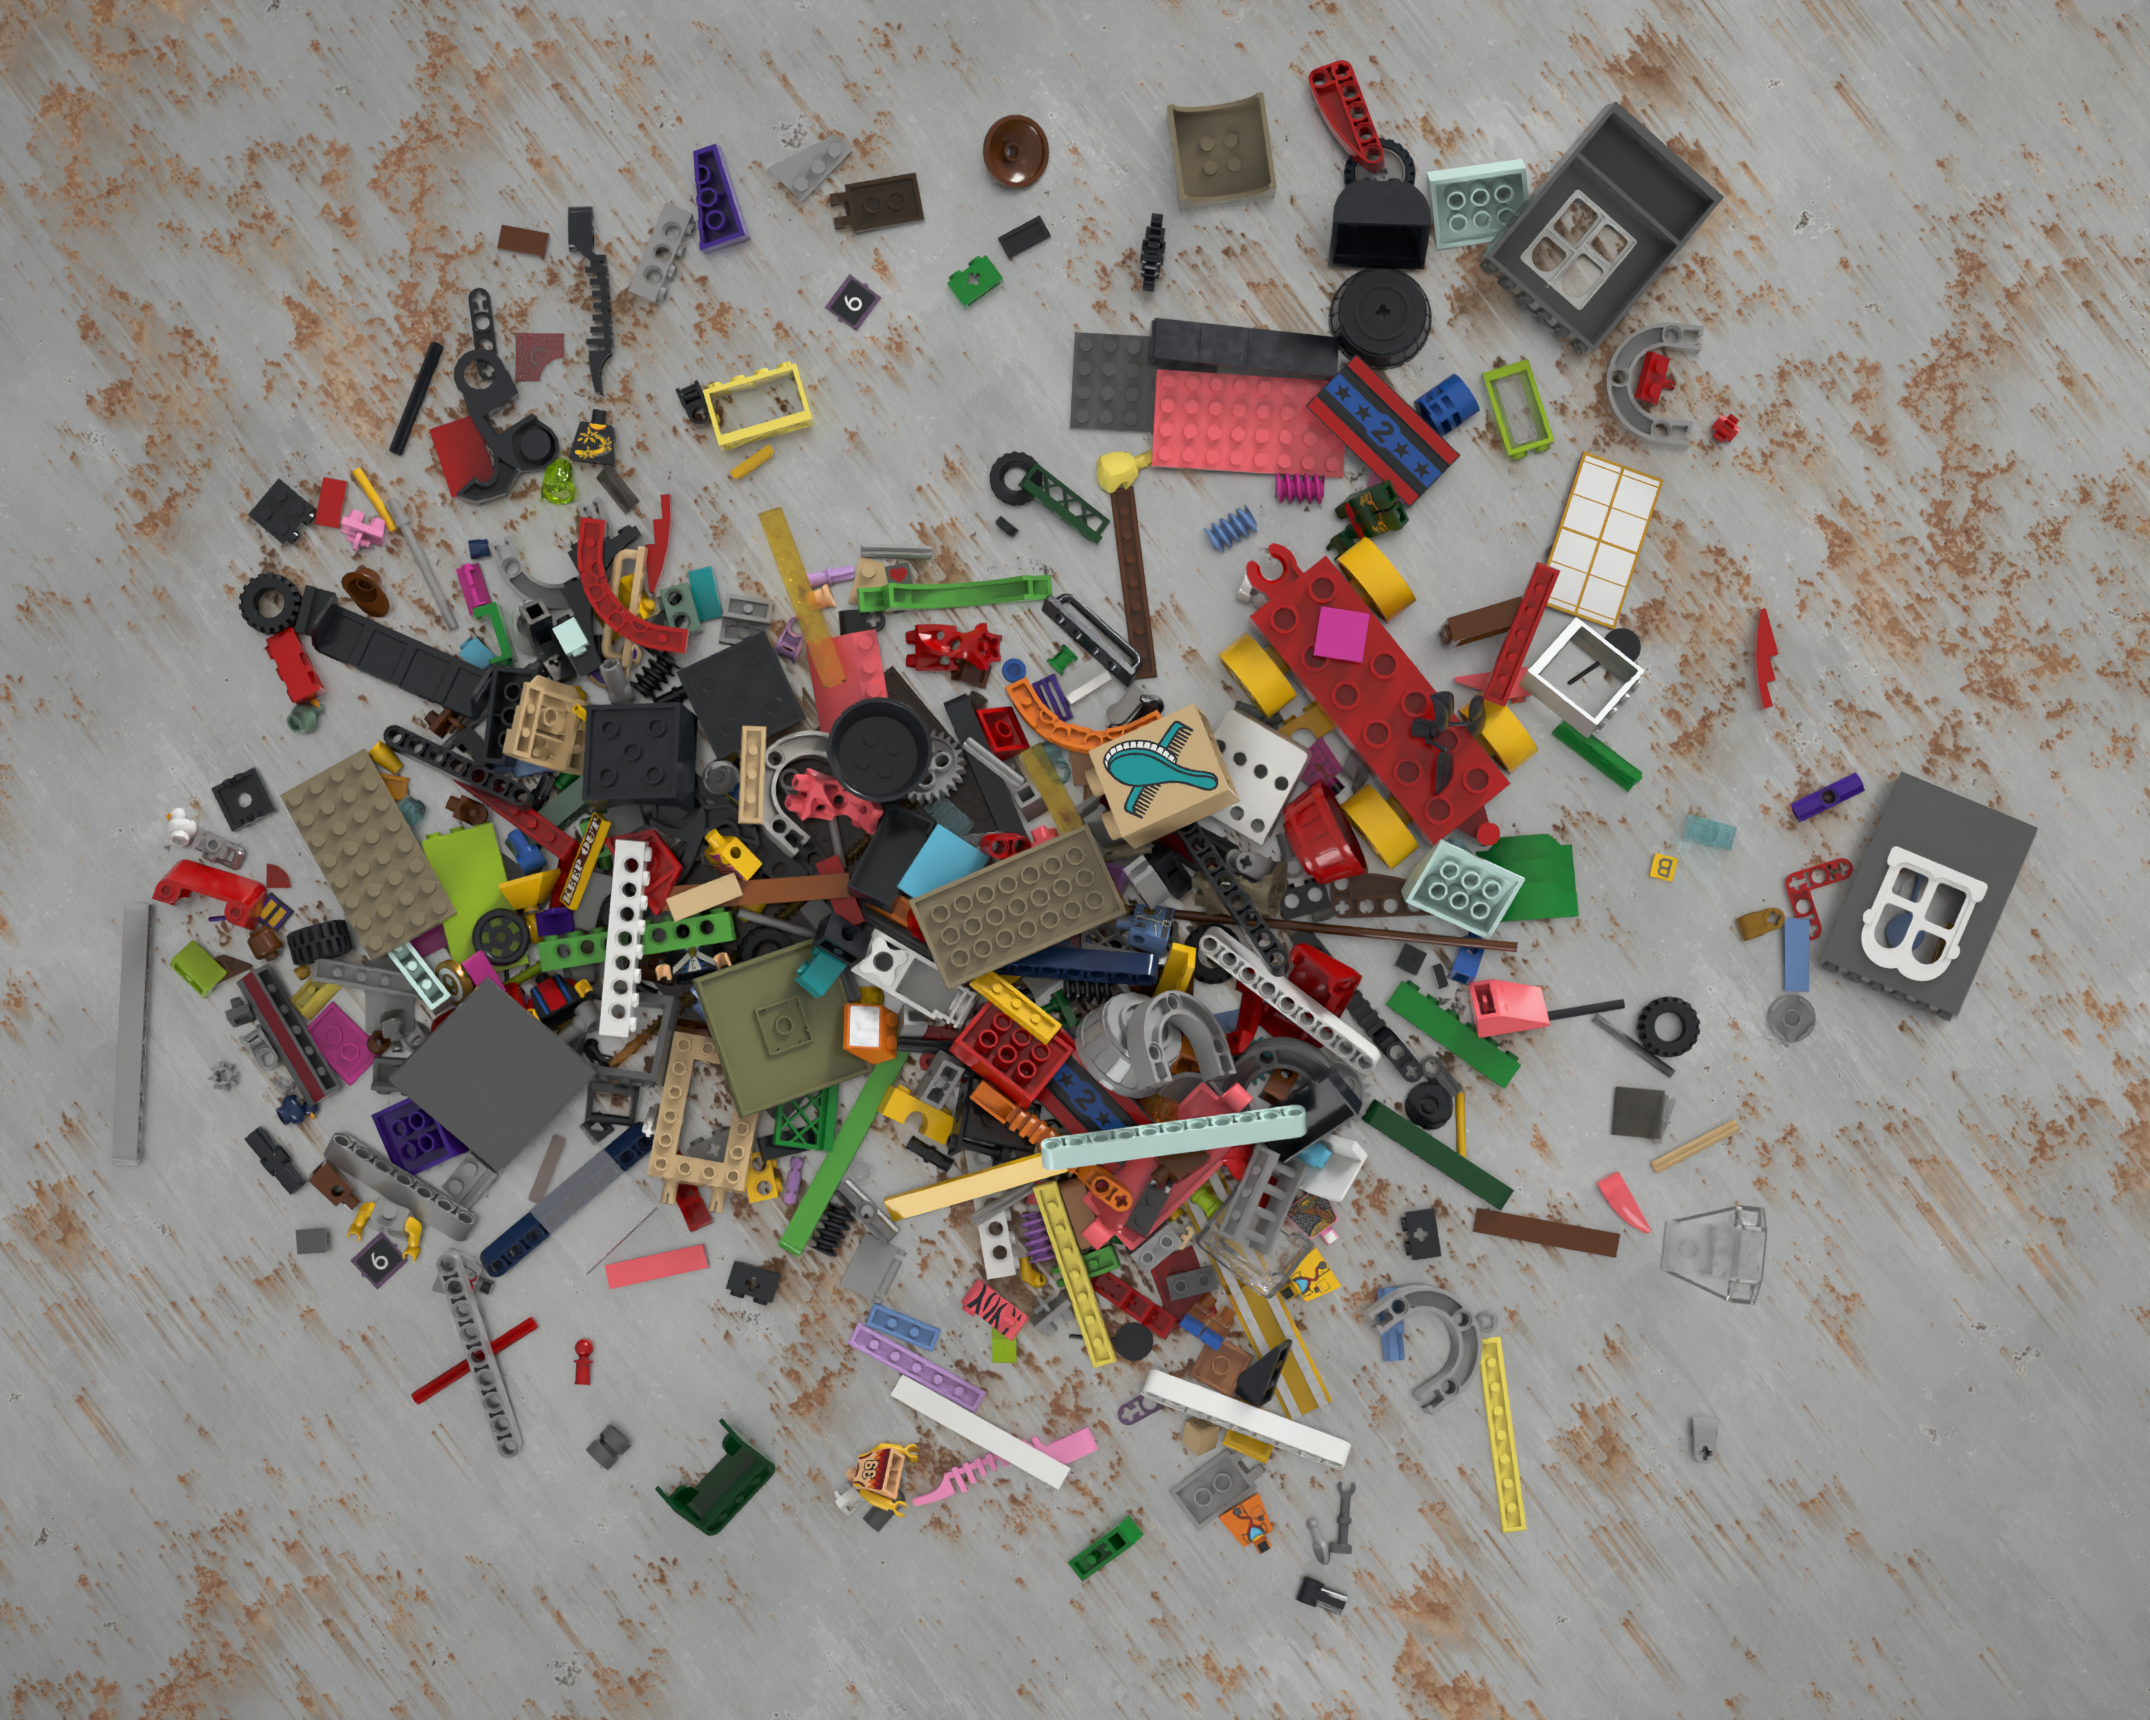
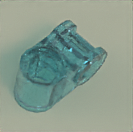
M1046 740L1031 749L1042 768L1044 767L1054 783L1063 785L1070 780V767L1057 745ZM1059 767L1061 770L1066 769L1064 771L1065 776L1063 778H1061L1059 775L1056 777L1054 776L1056 774V768Z

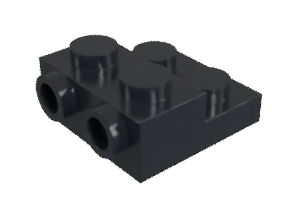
M278 478L248 515L283 545L287 546L289 543L292 545L299 538V531L304 525L308 526L315 519L316 515L314 513L317 509Z

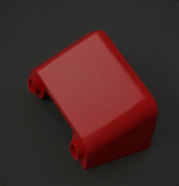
M183 859L179 860L159 881L152 899L176 906L177 901L180 899L191 898L193 892L227 902L224 915L229 923L253 931L257 928L267 897V890L258 881Z
M1307 943L1295 945L1290 951V961L1295 966L1288 980L1340 1019L1356 991L1362 975L1354 968ZM1267 1001L1263 1003L1259 1025L1271 1036L1296 1038L1308 1042L1318 1049L1324 1046L1289 1018H1284L1280 1011ZM1305 1012L1307 1017L1314 1018L1311 1013ZM1324 1027L1327 1032H1333L1331 1028Z

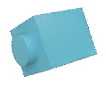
M477 637L473 639L468 638L460 646L462 651L459 655L466 662L486 671L490 666L489 659L497 657Z

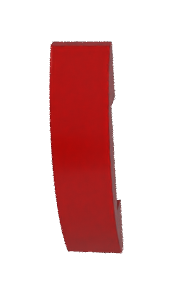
M1247 967L1250 973L1256 974L1252 968ZM1238 979L1235 990L1242 993L1237 1027L1236 1031L1228 1033L1226 1038L1231 1056L1243 1053L1253 1040L1258 1029L1263 1006V998Z

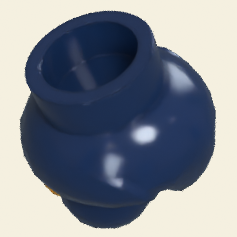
M288 1095L283 1098L281 1106L276 1109V1113L285 1126L289 1123L298 1125L304 1122L306 1116L315 1119V1115L319 1110L318 1104L309 1107L305 1101L301 1106L296 1100L297 1095Z

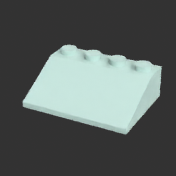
M1522 159L1427 172L1436 249L1487 243L1496 237L1528 198L1526 167Z
M1440 839L1412 870L1401 892L1405 902L1490 940L1525 878Z

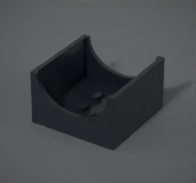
M765 630L676 672L717 760L741 749L742 726L766 727V737L807 718Z
M681 702L587 705L582 801L601 814H607L610 808L624 805H661L692 812L694 810L698 717Z

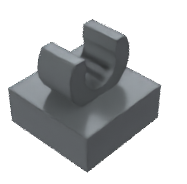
M240 997L230 999L232 1009L226 1010L225 1013L227 1020L233 1028L256 1020V1016L248 1003L244 1004Z

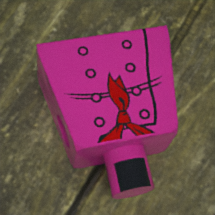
M1320 737L1308 748L1312 752V758L1300 781L1310 787L1311 784L1321 778L1328 785L1333 795L1336 796L1345 788L1336 777L1343 768L1324 739Z

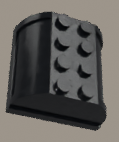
M1367 177L1348 185L1340 193L1334 206L1328 266L1424 270L1431 229V211L1425 196L1409 182H1402L1398 178L1377 181L1376 178Z

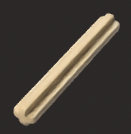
M1731 1120L1651 1162L1654 1172L1660 1173L1739 1132V1125L1735 1120Z

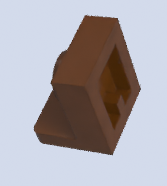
M957 659V665L960 666V670L951 671V680L985 689L992 666H989L988 670L983 671L977 669L974 664L965 659Z

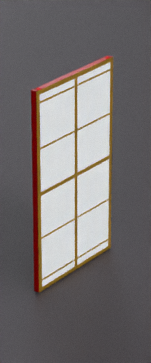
M1582 452L1546 565L1560 570L1546 606L1607 627L1610 630H1615L1664 481L1663 479L1589 452Z

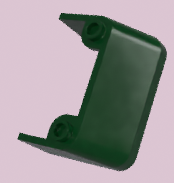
M723 1418L719 1420V1423L728 1431L722 1442V1448L727 1454L695 1488L689 1484L681 1485L671 1495L659 1486L655 1488L675 1513L708 1536L718 1534L775 1472V1465L739 1430Z

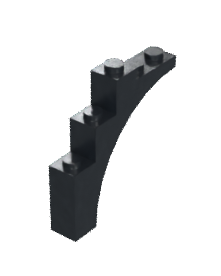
M627 525L617 531L619 535L612 539L609 536L604 538L603 565L605 573L613 563L618 552L642 537L636 525L633 527ZM578 542L571 546L572 550L567 553L579 572L577 560ZM574 577L563 583L565 587L560 589L574 615L570 617L567 614L556 621L558 624L553 627L555 628L573 617L577 620L590 645L585 647L587 651L577 657H574L572 654L570 658L580 676L585 679L598 672L603 662L598 653L593 632L594 608L584 592L581 578L577 580Z

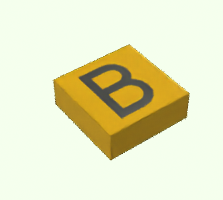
M1654 853L1649 877L1673 882L1678 858Z

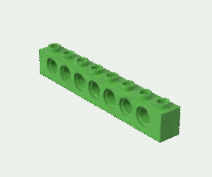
M724 907L710 909V914L701 916V912L677 922H674L672 916L662 917L663 922L653 923V919L645 920V933L641 935L643 955L736 940L732 911L725 912ZM705 920L713 923L714 929L711 934L705 933L702 929V924ZM681 924L687 925L690 929V934L687 938L679 935L678 929ZM605 927L591 929V934L582 935V931L567 933L568 938L558 939V935L543 937L544 942L537 943L542 972L605 962L608 931H606ZM658 928L663 929L666 933V938L663 942L655 938V931ZM624 931L621 934L622 943L625 945L631 943V934ZM586 940L594 943V951L591 954L587 953L583 948ZM562 944H567L571 949L568 957H563L560 954ZM621 956L619 959H624V958H627V957H626V956Z

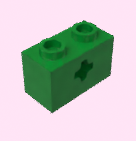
M986 255L982 258L980 256L975 257L968 263L970 267L963 272L958 270L949 277L950 281L947 283V286L964 310L1003 282V277ZM973 276L974 278H977L979 276L978 285H975L974 283H971L969 285V277Z

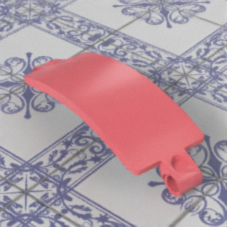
M1237 1081L1220 1098L1206 1083L1202 1082L1161 1123L1238 1113L1253 1098ZM1233 1146L1205 1150L1211 1156L1209 1163L1182 1182L1173 1184L1168 1193L1169 1197L1146 1238L1125 1227V1224L1146 1185L1151 1182L1152 1177L1150 1174L1159 1166L1154 1162V1157L1128 1160L1113 1176L1131 1189V1207L1123 1212L1117 1211L1095 1196L1090 1190L1083 1197V1202L1098 1217L1080 1234L1097 1251L1114 1235L1130 1250H1135L1224 1164L1221 1158ZM1169 1177L1161 1185L1156 1184L1155 1187L1163 1191ZM1102 1179L1096 1186L1105 1188L1108 1186V1182ZM1123 1194L1121 1197L1117 1195V1201L1121 1199L1126 1201V1195Z

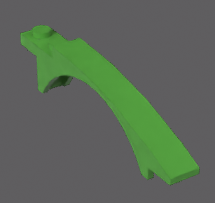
M1022 575L1003 579L951 584L916 585L888 583L882 587L857 588L858 613L946 609L1045 600L1050 594L1052 595L1051 575Z

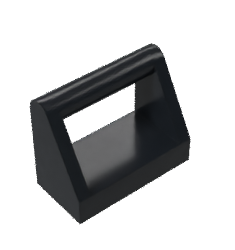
M600 1081L589 1082L585 1121L632 1126L634 1124L640 1086ZM595 1094L631 1098L629 1116L592 1112Z

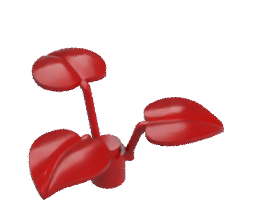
M1255 1144L1233 1146L1221 1158V1161L1224 1163L1222 1166L1228 1167L1232 1176L1238 1181L1243 1179L1253 1155ZM1271 1176L1268 1184L1276 1187L1278 1181L1274 1176ZM1263 1192L1257 1206L1266 1209L1271 1195Z

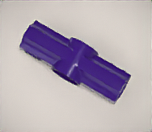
M1855 772L1791 803L1790 806L1795 818L1800 823L1864 792L1865 789L1860 777ZM1824 791H1829L1833 795L1831 804H1826L1822 800Z

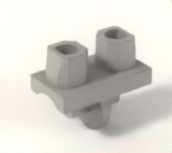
M1063 1292L1056 1298L1050 1294L1044 1300L1038 1295L1035 1298L1039 1304L1032 1309L1036 1314L1029 1321L1038 1332L1041 1331L1050 1337L1058 1329L1052 1322L1057 1316L1060 1315L1067 1322L1075 1316V1313L1070 1306L1072 1303Z

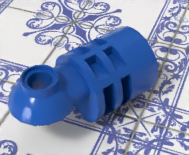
M1455 373L1414 401L1418 414L1442 437L1480 411L1474 395Z

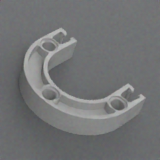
M1670 322L1650 324L1630 334L1618 346L1606 369L1604 389L1610 412L1627 433L1650 444L1688 448L1690 446L1691 439L1672 438L1671 434L1672 428H1683L1685 431H1692L1693 422L1660 418L1646 412L1640 407L1633 396L1631 376L1635 364L1646 355L1647 351L1673 350L1699 353L1702 343H1696L1695 345L1684 343L1682 341L1683 333L1703 336L1704 326ZM1667 331H1674L1677 335V341H1668L1665 333ZM1615 372L1621 373L1624 377V382L1621 384L1613 382L1612 374ZM1656 426H1663L1666 430V436H1656L1654 428Z
M598 496L592 502L594 506L598 505L601 517L597 519L607 521L605 537L609 536L612 539L616 534L602 500ZM586 503L577 506L581 517L588 518L585 512L587 510ZM511 535L504 537L505 545L509 544L512 556L506 557L503 560L496 550L498 549L497 541L488 544L504 581L521 599L529 601L541 597L548 610L571 609L560 590L565 587L564 584H549L534 578L526 569ZM515 562L518 564V571L512 575L507 574V565ZM613 563L605 573L608 582L611 579Z
M799 731L791 733L774 742L765 752L763 825H757L767 838L790 858L799 849L797 847L794 849L784 837L790 833L800 840V844L803 846L810 839V836L796 825L779 806L776 797L777 778L787 764L799 759H815L829 766L827 758L829 734L825 732ZM768 755L777 756L779 765L770 764ZM773 823H781L784 827V832H775L772 827Z
M1094 794L1075 807V810L1084 823L1088 824L1091 833L1102 847L1123 844L1125 840L1122 837L1113 841L1108 834L1101 816L1107 810ZM1143 855L1132 856L1129 860H1126V858L1112 860L1114 864L1126 867L1123 871L1129 878V884L1150 910H1153L1171 896L1158 874Z
M1166 991L1142 1002L1132 1013L1127 1029V1048L1139 1090H1145L1149 1087L1154 1089L1172 1081L1162 1045V1030L1165 1022L1178 1027L1189 1039L1194 1049L1204 1083L1213 1080L1220 1081L1237 1074L1225 1034L1211 1011L1194 996L1182 991Z
M1426 1285L1404 1286L1391 1291L1361 1313L1367 1321L1376 1318L1374 1315L1381 1311L1386 1314V1317L1380 1323L1370 1327L1377 1334H1383L1408 1315L1419 1311L1432 1312L1445 1323L1451 1337V1353L1448 1362L1440 1373L1412 1392L1417 1401L1425 1400L1426 1396L1432 1392L1437 1395L1431 1403L1421 1407L1424 1413L1433 1415L1462 1394L1473 1381L1482 1356L1481 1331L1470 1308L1451 1292ZM1397 1300L1399 1308L1396 1312H1393L1392 1304ZM1461 1313L1463 1320L1461 1324L1457 1325L1456 1316ZM1445 1381H1448L1450 1388L1444 1393L1443 1384Z

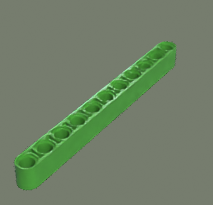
M897 1025V1040H898L899 1034H898V1025ZM897 1050L896 1058L875 1065L873 1072H871L834 1140L833 1151L827 1153L778 1244L780 1248L800 1257L877 1116L878 1111L876 1110L889 1085L893 1086L911 1052Z

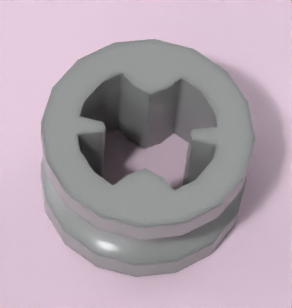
M1486 1310L1478 1315L1477 1322L1480 1330L1490 1333L1497 1328L1498 1317L1494 1312ZM1484 1315L1486 1317L1487 1315L1493 1317L1492 1322L1494 1325L1491 1328L1489 1326L1488 1328L1482 1326L1483 1321L1481 1318Z

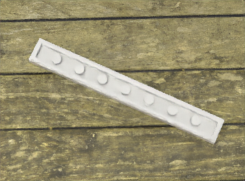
M903 1374L891 1393V1397L1057 1490L1061 1489L1071 1471V1468Z

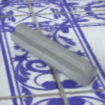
M863 544L861 545V556L865 558L931 559L932 547L923 545Z
M968 737L962 747L1015 789H1019L1025 781L1024 778L972 738Z
M1030 1182L1017 1186L971 1215L973 1222L976 1225H981L1032 1194L1035 1183Z

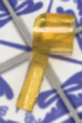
M302 965L294 969L297 978L301 981L311 974L308 965Z

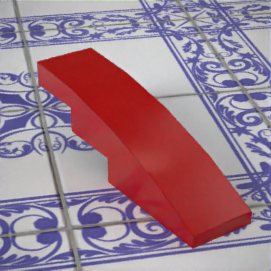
M670 494L660 495L662 519H653L655 544H645V547L648 548L646 562L649 593L651 595L656 594L670 548L672 531V496Z
M1766 608L1758 611L1754 633L1753 665L1760 710L1773 706L1767 683L1776 680L1770 658L1779 654Z
M681 1148L676 1155L684 1156ZM684 1183L678 1184L676 1202L681 1209L689 1231L694 1232L713 1223L698 1186Z
M1110 1271L1090 1278L1094 1291L1165 1340L1179 1322V1319Z

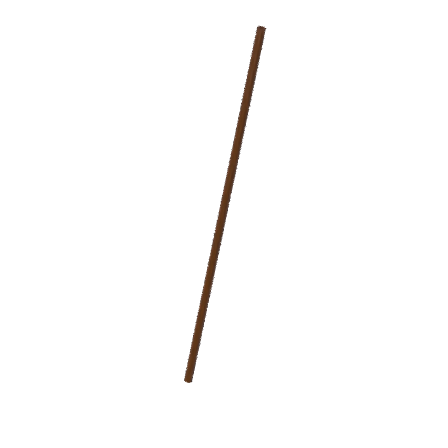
M1123 904L1127 911L1126 914L1134 915L1136 906ZM1175 909L1173 919L1236 925L1232 917L1227 914L1208 916L1206 912ZM1263 918L1268 927L1272 929L1517 952L1518 942ZM1250 920L1245 925L1254 927L1257 925V922Z

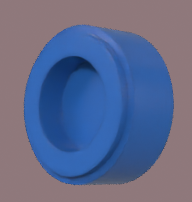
M1016 658L1007 660L1002 667V674L1005 680L1014 683L1024 678L1026 675L1025 664Z

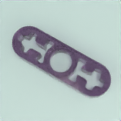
M1140 1394L1122 1404L1118 1409L1117 1415L1121 1423L1132 1425L1166 1406L1157 1403L1153 1409H1146L1142 1403L1144 1396ZM1139 1401V1406L1145 1413L1139 1415V1411L1133 1414L1132 1420L1129 1421L1128 1418L1123 1419L1121 1416L1124 1414L1123 1409L1128 1407L1129 1410L1136 1408V1405L1133 1403Z

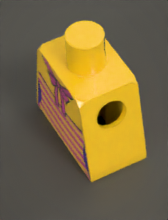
M716 829L711 830L705 836L706 841L710 844L705 850V856L721 877L734 872L737 881H748L762 865L737 837L721 836Z

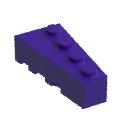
M713 144L693 151L700 251L706 254L750 239L722 148L717 144Z

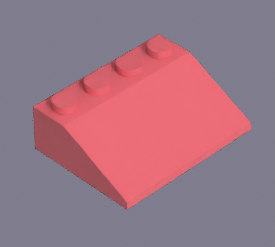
M876 629L805 643L820 732L829 734L834 722L841 716V713L851 705H855L856 702L868 698L873 699L874 697L888 698Z

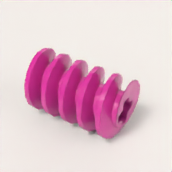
M1276 473L1275 496H1278L1280 503H1283L1284 498L1287 497L1290 504L1293 503L1295 497H1297L1299 504H1302L1304 497L1307 498L1309 504H1312L1315 497L1318 504L1321 505L1324 498L1325 476L1323 475L1320 481L1318 474H1314L1312 480H1310L1308 474L1305 473L1303 479L1300 480L1299 474L1295 473L1291 480L1289 473H1285L1283 480H1281L1279 473Z

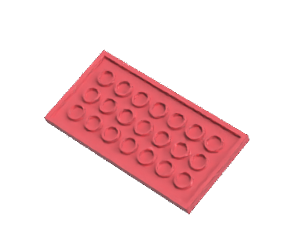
M1157 369L1151 466L1260 474L1279 473V475L1289 473L1291 476H1294L1295 473H1298L1299 476H1304L1307 473L1309 477L1318 474V477H1323L1324 475L1325 478L1342 479L1345 444L1306 407L1329 381Z

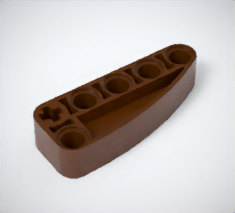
M1364 873L1359 876L1345 878L1348 882L1345 890H1338L1335 887V881L1330 883L1331 913L1339 919L1435 916L1422 909L1418 912H1412L1408 908V903L1405 902L1401 892L1407 879L1383 874ZM1388 899L1394 900L1397 904V909L1393 913H1389L1384 909V902ZM1363 900H1368L1372 903L1373 909L1368 914L1360 910L1359 906ZM1340 901H1344V905L1348 904V909L1344 911V914H1339L1340 910L1336 911L1335 906L1340 904Z

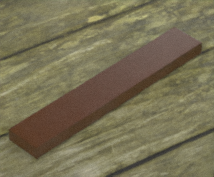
M1476 1208L1472 1232L1614 1258L1617 1256L1620 1234L1481 1208Z

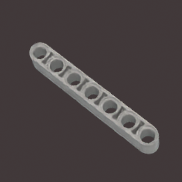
M343 1132L333 1134L324 1151L326 1160L397 1205L410 1209L415 1216L448 1237L460 1242L466 1240L476 1222V1217L472 1212Z

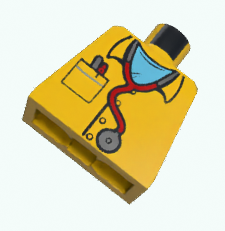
M1314 1247L1287 1272L1292 1282L1281 1288L1280 1291L1287 1302L1299 1294L1305 1302H1308L1340 1288L1341 1285L1318 1249Z

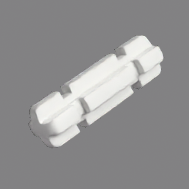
M655 1104L654 1107L651 1106L648 1110L642 1127V1132L646 1133V1137H651V1134H655L660 1109L659 1104Z

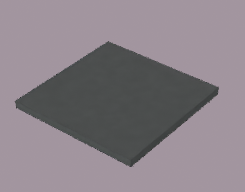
M486 977L389 1076L388 1081L498 1172L596 1073L597 1069L490 978Z

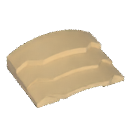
M536 675L530 683L524 682L520 704L516 706L512 729H507L502 753L536 766L582 776L586 722L574 714L572 708L579 704L587 711V705L595 704L581 700L573 686Z

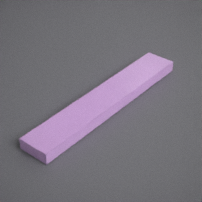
M858 1322L847 1343L974 1414L986 1394V1391L860 1322Z

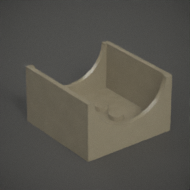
M1263 92L1256 93L1246 99L1218 105L1200 107L1167 105L1166 117L1179 210L1275 197L1277 186Z

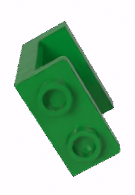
M493 602L472 609L475 619L479 622L491 620L502 654L499 657L489 659L490 665L514 667L513 663L517 662L518 659L501 606Z

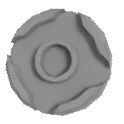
M1793 994L1781 996L1772 1003L1768 1010V1027L1772 1034L1781 1041L1790 1043L1802 1041L1813 1031L1816 1023V1014L1811 1003L1804 997Z

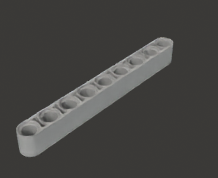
M447 1250L438 1258L436 1268L497 1451L503 1458L512 1459L522 1447V1438L462 1258L457 1251ZM451 1258L455 1266L453 1268L446 1267L443 1259ZM451 1281H459L462 1285V1290H454L451 1286ZM459 1304L468 1305L470 1313H462L459 1310ZM466 1327H474L477 1330V1336H470L466 1332ZM474 1350H482L485 1354V1358H476L474 1355ZM483 1372L490 1373L493 1381H484L481 1374ZM496 1395L499 1397L500 1404H492L489 1396ZM504 1418L508 1422V1426L500 1427L497 1424V1419ZM512 1441L516 1449L508 1450L504 1442Z

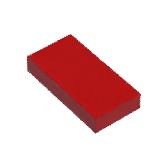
M323 477L315 525L335 529L340 528L348 486L347 481Z

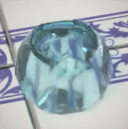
M410 796L398 802L397 806L408 825L416 826L423 822L426 815V807L420 800L417 801Z

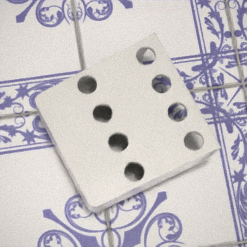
M1233 709L1226 713L1214 736L1240 802L1211 814V816L1258 844L1263 845L1272 836L1283 813L1282 809L1286 807L1312 758V752L1307 747L1241 709ZM1233 807L1244 812L1241 820L1232 818L1231 810ZM1254 819L1265 825L1262 832L1258 833L1252 829Z

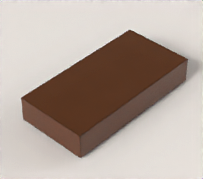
M501 225L497 248L499 250L545 258L550 234Z

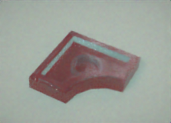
M516 333L515 381L540 382L542 372L547 365L555 360L565 358V334Z

